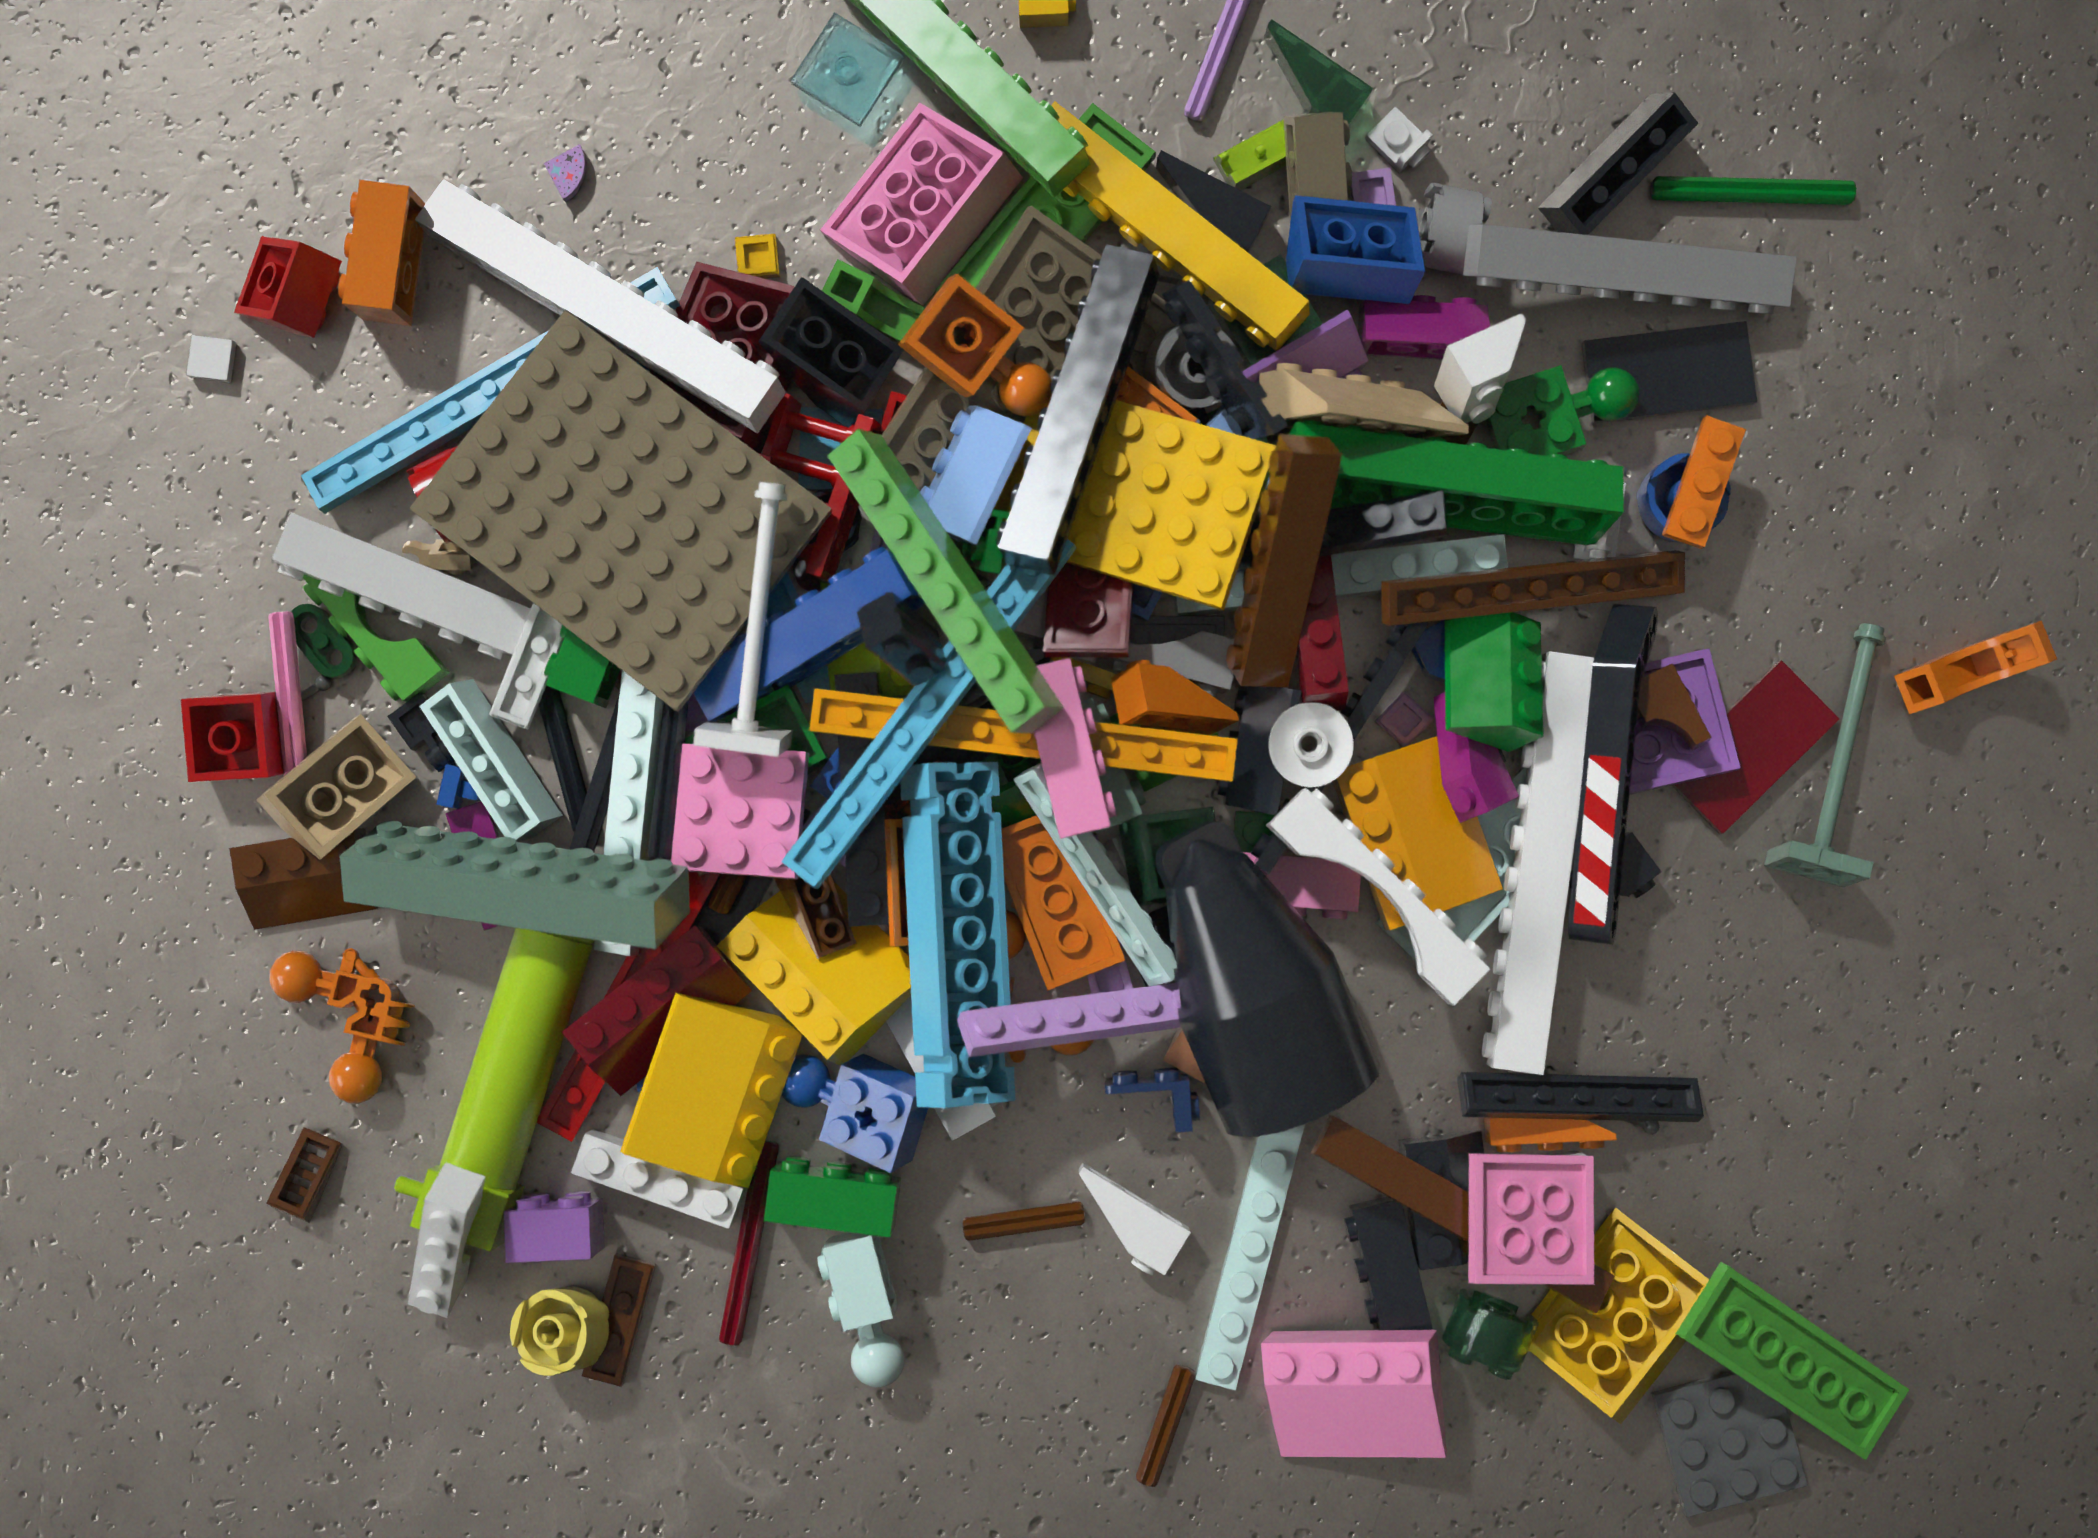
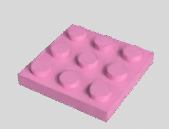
M682 744L671 857L672 864L688 866V872L798 879V875L781 861L802 835L809 753L786 750L779 757L693 746V744Z
M1469 1154V1283L1594 1284V1156Z

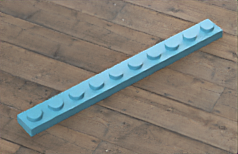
M658 267L630 282L644 293V299L653 304L659 300L670 306L673 310L680 306ZM547 332L302 474L301 477L317 508L324 514L471 429Z
M1068 539L1055 576L1077 549ZM1007 564L986 592L1014 632L1055 576ZM950 640L942 649L947 662L945 670L936 674L930 680L913 687L781 861L814 888L819 889L976 682L975 677Z

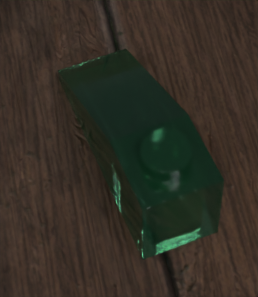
M1271 19L1266 27L1264 39L1306 114L1343 112V120H1347L1350 128L1369 101L1374 88Z

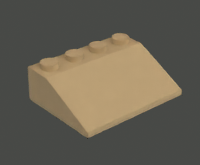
M1292 363L1277 364L1276 370L1260 373L1259 383L1268 395L1262 402L1272 417L1279 413L1288 425L1285 428L1292 429L1296 422L1314 420L1323 423L1324 426L1339 428L1358 426L1368 432L1383 434L1387 432H1400L1405 434L1406 437L1419 439L1468 434V424L1422 391L1405 389V382L1383 380L1380 381V384L1371 383V377L1367 375H1347L1346 379L1337 378V371L1313 369L1312 373L1302 372V365Z

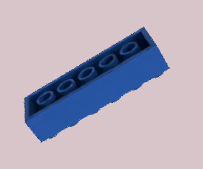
M880 547L868 553L862 558L865 564L854 571L848 568L835 574L828 580L830 586L823 591H810L795 600L797 607L786 614L784 611H780L766 618L757 700L787 684L793 687L864 643L862 635L864 630L860 628L857 612L860 610L859 608L883 594L893 592L914 611L926 604L890 550ZM747 633L735 638L730 645L731 649L721 656L694 691V695L709 722L721 720L738 711Z

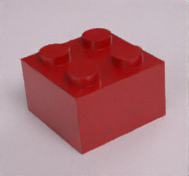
M276 691L181 699L188 782L267 778L284 774Z

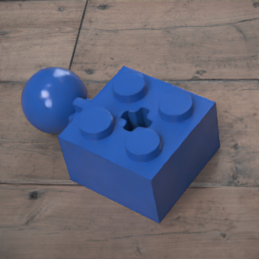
M864 1053L841 1064L836 1082L830 1079L828 1068L819 1058L808 1054L795 1056L781 1095L789 1104L800 1108L812 1107L820 1102L829 1106L819 1140L889 1173L913 1161L929 1107H917L915 1076Z

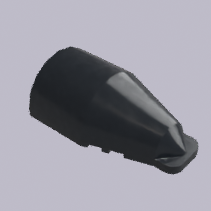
M1207 821L1166 841L1160 846L1155 862L1166 890L1170 939L1175 944L1177 968H1174L1175 982L1179 983L1181 1008H1178L1179 1023L1227 1134L1258 1137L1284 1132L1313 1122L1345 1106L1364 1093L1379 1077L1380 1063L1334 952L1248 855L1242 853L1234 832L1225 823Z

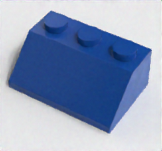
M1295 195L1286 255L1289 285L1300 294L1410 304L1425 272L1415 207Z

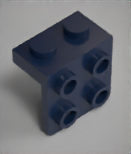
M1178 1068L1154 1069V1076L1138 1077L1136 1070L1112 1072L1113 1079L1105 1080V1094L1171 1090L1173 1122L1176 1133L1193 1132L1192 1121H1200L1197 1092H1190L1187 1074L1180 1075Z

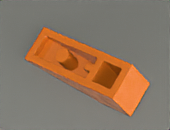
M1137 660L1127 664L1126 670L1111 678L1120 725L1212 735L1239 721L1237 712L1169 666L1153 665L1149 660Z

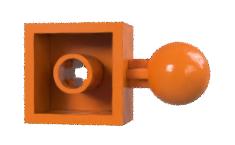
M959 274L948 277L898 344L963 397L973 396L989 375L1000 384V398L1005 407L1016 415H1036L1049 405L1052 398V380L1043 367L1031 362L1014 364L1004 356L1024 327ZM964 327L966 329L964 338L968 343L957 345L954 341L953 330Z

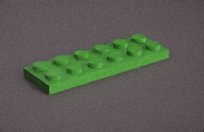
M1094 103L1079 118L1082 123L1145 171L1156 158V152ZM1030 176L935 291L937 293L948 277L959 274L976 288L1029 206H1033L1083 243L1102 223V220L1090 211L1087 206L1089 202L1079 194L1072 197L1062 190L1053 198Z
M1722 1262L1719 1263L1675 1333L1864 1460L1871 1453L1910 1390Z

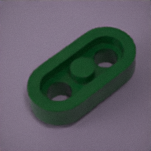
M302 604L295 607L291 612L294 615L296 645L320 674L331 678H342L351 673L357 662V655L354 652L355 648L347 637L341 636L328 620L329 614L324 609L312 604ZM314 618L317 622V628L314 632L308 633L305 628L306 622ZM339 650L343 656L342 661L338 665H333L330 660L331 654Z

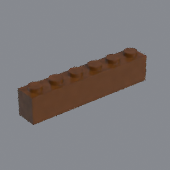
M1279 434L1276 450H1273L1270 454L1269 484L1267 490H1264L1261 495L1260 511L1262 515L1259 529H1256L1252 535V561L1250 568L1245 570L1243 576L1242 606L1238 607L1235 612V638L1233 644L1229 645L1226 654L1227 667L1232 671L1241 686H1289L1342 454L1328 437Z

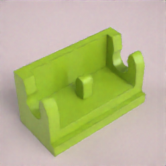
M1284 119L1213 158L1227 184L1243 190L1286 166Z

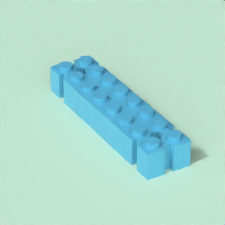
M970 762L962 764L925 763L912 765L900 783L901 801L910 800L911 817H902L914 1055L923 1056L924 1072H915L917 1107L952 1108L971 1106L974 1103L990 1104L1016 1101L1014 1067L1005 1066V1052L969 1057L957 1022L961 1011L1011 1005L1001 813H992L991 802L992 796H1000L998 762Z

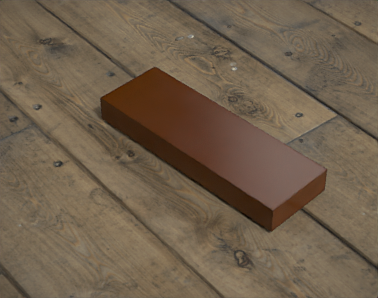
M618 1253L614 1255L602 1302L606 1304L609 1310L608 1340L598 1361L594 1365L583 1368L582 1377L619 1387L623 1386L655 1271V1263Z

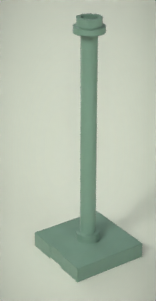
M1863 623L1854 632L1853 639L1860 644L1814 844L1808 845L1791 840L1769 849L1764 864L1766 867L1840 887H1846L1871 877L1874 862L1836 853L1835 849L1831 848L1876 646H1883L1886 637L1883 635L1885 629L1878 625Z

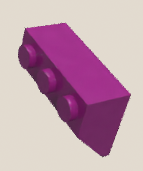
M1415 295L1410 304L1362 300L1359 306L1358 334L1367 356L1443 360L1448 345L1491 327L1488 305H1478L1477 300L1474 298L1459 297L1453 298L1452 303L1436 302L1434 296Z

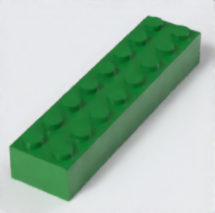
M1314 420L1296 422L1289 435L1328 437L1342 454L1330 509L1443 490L1446 497L1448 527L1580 545H1595L1624 513L1623 466L1609 465L1604 460H1572L1562 454L1543 456L1529 454L1527 451L1518 448L1499 450L1488 448L1481 443L1463 445L1448 443L1445 439L1438 437L1427 439L1406 437L1405 434L1400 432L1375 433L1365 431L1358 426L1344 428L1324 426L1323 423Z

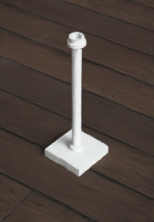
M759 482V490H755V497L762 498L738 716L733 718L732 722L707 721L695 728L693 746L779 757L791 747L793 730L758 726L759 721L754 720L779 500L787 501V494L784 493L785 485Z

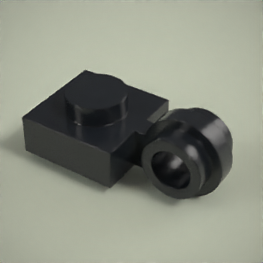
M420 692L387 717L410 750L416 751L425 743L430 749L424 754L430 764L438 772H441L445 769L446 764L456 766V763L442 740L438 741L435 737L438 734L419 707L429 699L425 693Z

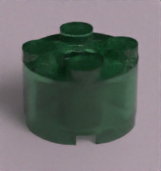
M1461 1289L1444 1329L1442 1340L1450 1347L1448 1355L1452 1359L1467 1365H1471L1474 1360L1488 1366V1371L1491 1374L1505 1380H1511L1513 1374L1519 1372L1522 1368L1539 1322L1531 1314H1528L1526 1320L1516 1315L1519 1307L1504 1299L1474 1290L1472 1297H1468L1467 1290Z

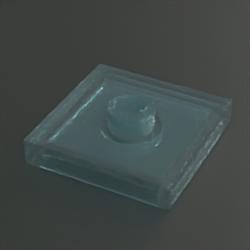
M834 12L790 81L792 85L861 127L900 67L904 56Z

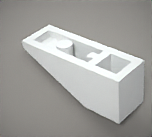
M1082 1163L1078 1169L1079 1175L1127 1252L1134 1256L1131 1263L1149 1275H1153L1155 1270L1165 1275L1189 1236V1227L1085 1163Z

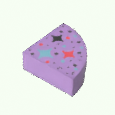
M580 144L544 163L565 202L578 193L584 179L587 161Z

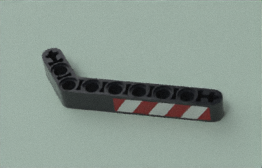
M1613 604L1594 656L1568 919V937L1570 940L1612 945L1615 940L1640 683L1656 637L1658 624L1657 607Z

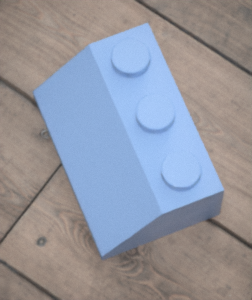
M977 405L968 406L966 411L961 409L958 412L950 429L954 437L948 449L942 448L933 463L932 471L936 472L930 487L924 486L920 491L951 538L960 542L977 544L1031 431L1030 427Z

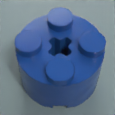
M1690 453L1674 455L1653 468L1643 479L1636 494L1638 509L1643 522L1654 534L1668 542H1679L1662 536ZM1729 480L1712 529L1724 519L1727 513L1729 495H1731Z

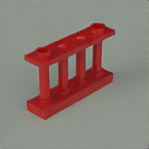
M785 393L769 416V425L771 427L762 454L771 456V464L779 470L783 468L832 484L833 491L829 503L825 504L832 508L833 512L819 529L816 541L807 545L797 558L805 561L807 566L805 572L817 581L830 584L828 580L837 572L859 503L834 466L786 452L793 430L796 429L841 443L857 429L880 435L883 433L880 432L881 425L874 418L858 414L855 425L852 424L850 427L800 414L802 404L792 395Z

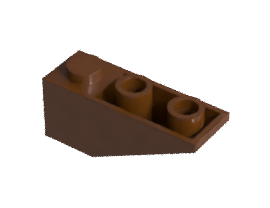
M829 874L819 889L814 888L799 875L798 879L774 878L817 958L857 944L851 927H849L847 916L831 874Z

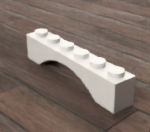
M1307 788L1301 789L1266 826L1296 855L1318 857L1341 864L1362 875L1381 890L1396 908L1408 930L1415 952L1418 975L1447 1004L1455 1006L1490 970L1483 962L1487 955L1471 939L1468 938L1465 942L1460 940L1452 932L1456 927L1455 923L1439 908L1432 912L1421 901L1426 895L1411 880L1407 878L1402 883L1391 872L1395 867L1393 862L1377 848L1371 852L1360 841L1364 834L1350 820L1346 818L1341 823L1330 812L1334 805L1318 789H1315L1312 793Z

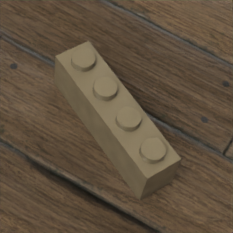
M1343 112L1283 116L1290 222L1295 195L1348 201L1347 188L1352 185V170L1349 162H1346L1345 145H1348L1350 141V129L1347 120H1343Z

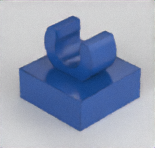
M446 764L436 805L459 809L462 808L464 798L481 801L459 766Z

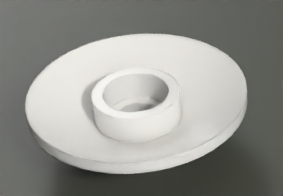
M1301 703L1287 709L1276 720L1269 736V754L1274 767L1286 780L1303 787H1318L1334 781L1347 768L1353 753V736L1347 721L1338 711L1321 703ZM1306 736H1313L1316 744L1311 751H1304L1301 747V742Z

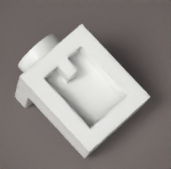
M1394 107L1366 135L1365 140L1393 168L1401 173L1408 164L1414 169L1431 152L1427 145L1433 134L1428 129L1422 133L1397 107Z

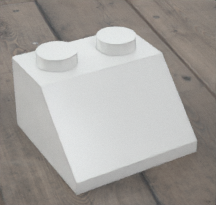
M1522 313L1447 346L1434 387L1448 411L1463 422L1468 423L1472 421L1473 423H1480L1495 412L1526 320Z

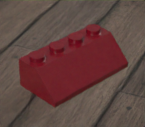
M695 925L562 1031V1033L587 1065L616 1093L623 1096L647 1076L675 993L736 1005L753 990L703 927Z

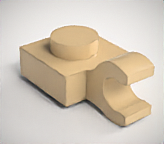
M437 539L434 544L412 540L406 542L402 547V553H412L419 558L417 563L426 567L429 566V568L434 570H442L443 573L449 575L465 573L467 570H471L476 562L475 558L454 542L446 544L442 539Z

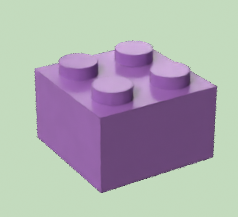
M579 1191L566 1193V1197L558 1198V1200H549L548 1193L524 1195V1199L516 1200V1205L504 1211L506 1263L593 1258L605 1248L603 1198H591V1192Z

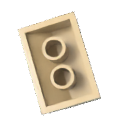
M360 714L349 721L256 800L283 831L317 858L321 859L413 781L416 776Z

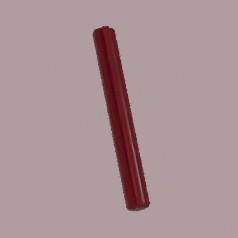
M765 1140L749 1188L747 1189L719 1335V1341L726 1345L737 1346L742 1342L765 1223L764 1215L770 1170L776 1165L779 1145L773 1141Z

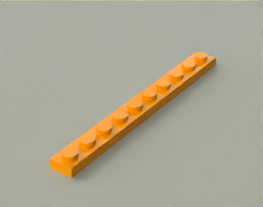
M814 688L809 731L875 739L904 699ZM957 706L928 744V746L1041 759L1035 733H1011L997 710ZM1094 722L1096 733L1089 734L1092 751L1101 749L1105 767L1233 781L1237 739L1100 722Z

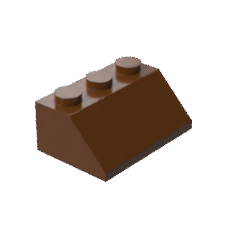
M356 828L321 859L317 858L293 838L229 848L235 889L254 930L377 910V906L344 902L340 855L354 845L357 840L363 838L366 835V829Z

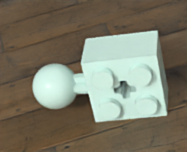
M848 1232L829 1237L821 1250V1255L817 1257L823 1281L830 1280L833 1289L832 1296L828 1297L833 1321H841L843 1331L857 1329L859 1341L854 1346L851 1354L852 1370L858 1380L867 1386L876 1388L888 1386L900 1376L905 1359L899 1342L892 1336L883 1333L881 1321L894 1317L898 1304L880 1236Z

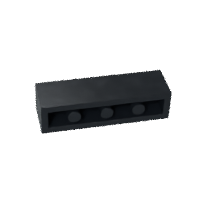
M1675 92L1650 94L1538 209L1557 232L1589 235L1699 123Z
M1387 1196L1349 1205L1350 1217L1344 1218V1224L1349 1242L1357 1241L1360 1257L1354 1259V1265L1359 1283L1367 1282L1370 1298L1364 1299V1306L1369 1323H1377L1378 1330H1433L1403 1205Z

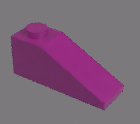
M1445 692L1434 696L1442 785L1459 823L1487 813L1519 797L1498 748L1447 731L1445 726Z

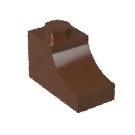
M1673 663L1642 678L1637 720L1642 729L1649 725L1668 728L1677 733L1692 751L1709 742L1712 737Z

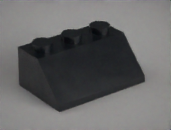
M1246 686V691L1237 690L1233 710L1240 715L1237 731L1230 730L1228 738L1237 739L1233 781L1219 780L1217 795L1224 796V805L1277 815L1284 777L1276 770L1271 761L1269 736L1279 716L1287 709L1299 704L1300 690L1261 686Z
M1481 1130L1399 1140L1400 1154L1469 1192V1154H1484ZM1407 1208L1411 1241L1417 1266L1420 1270L1459 1266L1469 1263V1243Z

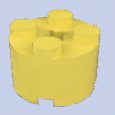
M568 1286L542 1290L524 1300L515 1310L510 1326L512 1346L517 1347L522 1358L519 1359L528 1370L536 1374L553 1376L581 1370L594 1365L606 1346L609 1335V1310L604 1302L598 1300L591 1292L580 1287Z

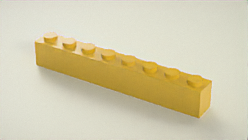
M1054 101L1051 106L1060 117L1058 122L1067 130L1071 126L1074 127L1087 141L1088 146L1085 150L1090 161V165L1063 190L1072 197H1075L1077 194L1082 196L1089 202L1087 206L1090 211L1100 220L1106 222L1110 219L1120 227V234L1130 244L1137 247L1141 243L1152 252L1151 254H1154L1156 264L1167 272L1171 269L1175 270L1183 277L1182 283L1190 280L1200 296L1204 293L1215 302L1213 306L1222 317L1230 322L1236 319L1247 328L1246 334L1261 347H1265L1268 344L1275 351H1278L1310 315L1309 300Z

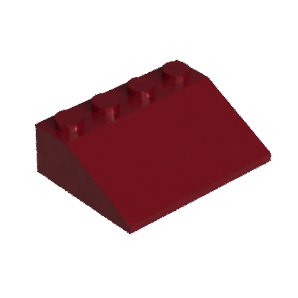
M696 261L679 301L680 306L676 308L677 318L686 324H689L691 320L701 324L712 334L710 338L720 344L724 340L735 344L745 353L744 358L756 364L759 360L767 363L780 374L778 380L785 392L787 391L791 378L758 341L794 286ZM650 369L649 373L755 452H762L771 427L769 425V418L760 431L756 433Z

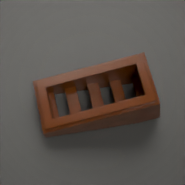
M303 1127L266 1204L310 1223L343 1144ZM308 1143L327 1151L324 1159L307 1152ZM303 1159L319 1166L317 1174L299 1167L301 1160ZM295 1175L311 1181L310 1188L306 1189L292 1183ZM289 1191L304 1197L301 1205L286 1199Z

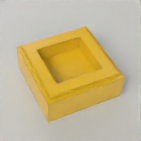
M776 234L735 237L738 272L760 278L780 277Z

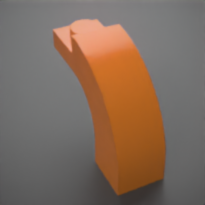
M2041 620L1950 652L1899 673L1894 677L1908 712L1912 714L1945 703L1992 682L2057 660V657Z

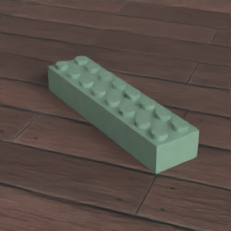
M398 821L379 823L373 830L357 840L354 845L340 855L344 902L656 949L690 913L688 866L674 865L671 861L665 859L646 861L633 859L629 854H597L588 848L569 850L555 848L553 844L546 842L528 844L516 842L511 837L493 839L479 837L476 833L469 831L459 833L444 832L435 826H423L420 828L402 826V823Z

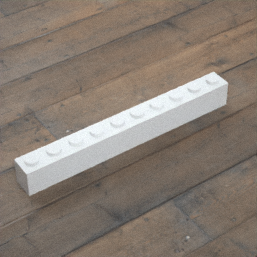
M443 180L415 218L428 237L555 313L561 315L564 310L568 311L625 355L756 433L760 431L786 393L778 380L780 374L767 363L761 360L756 364L744 358L745 353L735 344L727 340L720 344L710 338L712 334L701 324L693 320L686 324L678 319L677 312L664 302L659 300L655 304L643 298L645 296L644 293L628 281H623L622 284L610 279L611 274L594 261H591L588 265L577 259L579 257L578 254L564 243L559 241L556 245L544 240L546 236L538 228L527 222L523 226L512 221L513 216L507 210L495 203H492L490 207L480 202L481 198L476 192L463 184L456 188Z
M1551 651L1542 654L1544 737L1524 745L1522 749L1521 767L1527 769L1525 784L1518 785L1517 792L1519 797L1515 799V807L1521 809L1519 826L1513 825L1510 836V850L1516 851L1514 866L1507 867L1504 881V890L1510 892L1508 908H1502L1499 918V932L1504 933L1502 950H1496L1493 962V973L1499 975L1497 991L1490 992L1487 1012L1489 1016H1493L1491 1033L1485 1032L1482 1044V1057L1488 1058L1487 1065L1492 1068L1544 1075L1579 813L1594 657Z

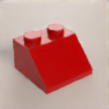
M261 236L234 313L296 335L315 338L316 332L325 321V307L330 293L338 285L340 277L338 271L342 261L300 241Z

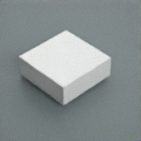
M192 335L186 375L190 378L231 383L237 343L228 339Z

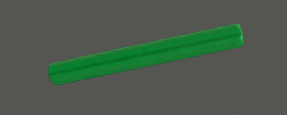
M1656 176L1652 180L1651 196L1654 200L1849 205L1856 198V183L1851 180Z

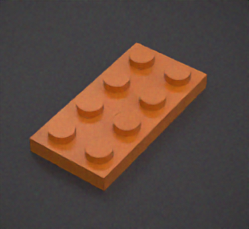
M1033 816L1003 828L1004 880L1047 990L1125 961L1116 935L1038 816Z

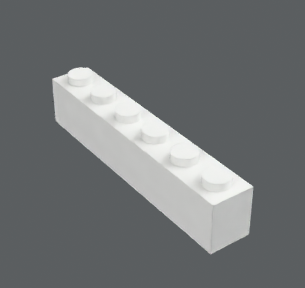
M292 512L272 557V561L280 565L277 572L299 581H302L304 575L320 580L318 588L339 597L343 596L344 591L360 596L358 604L382 613L384 607H388L400 612L398 620L422 629L424 622L440 628L438 636L458 644H462L464 638L480 644L477 651L501 660L503 653L509 656L513 655L531 610L529 607Z

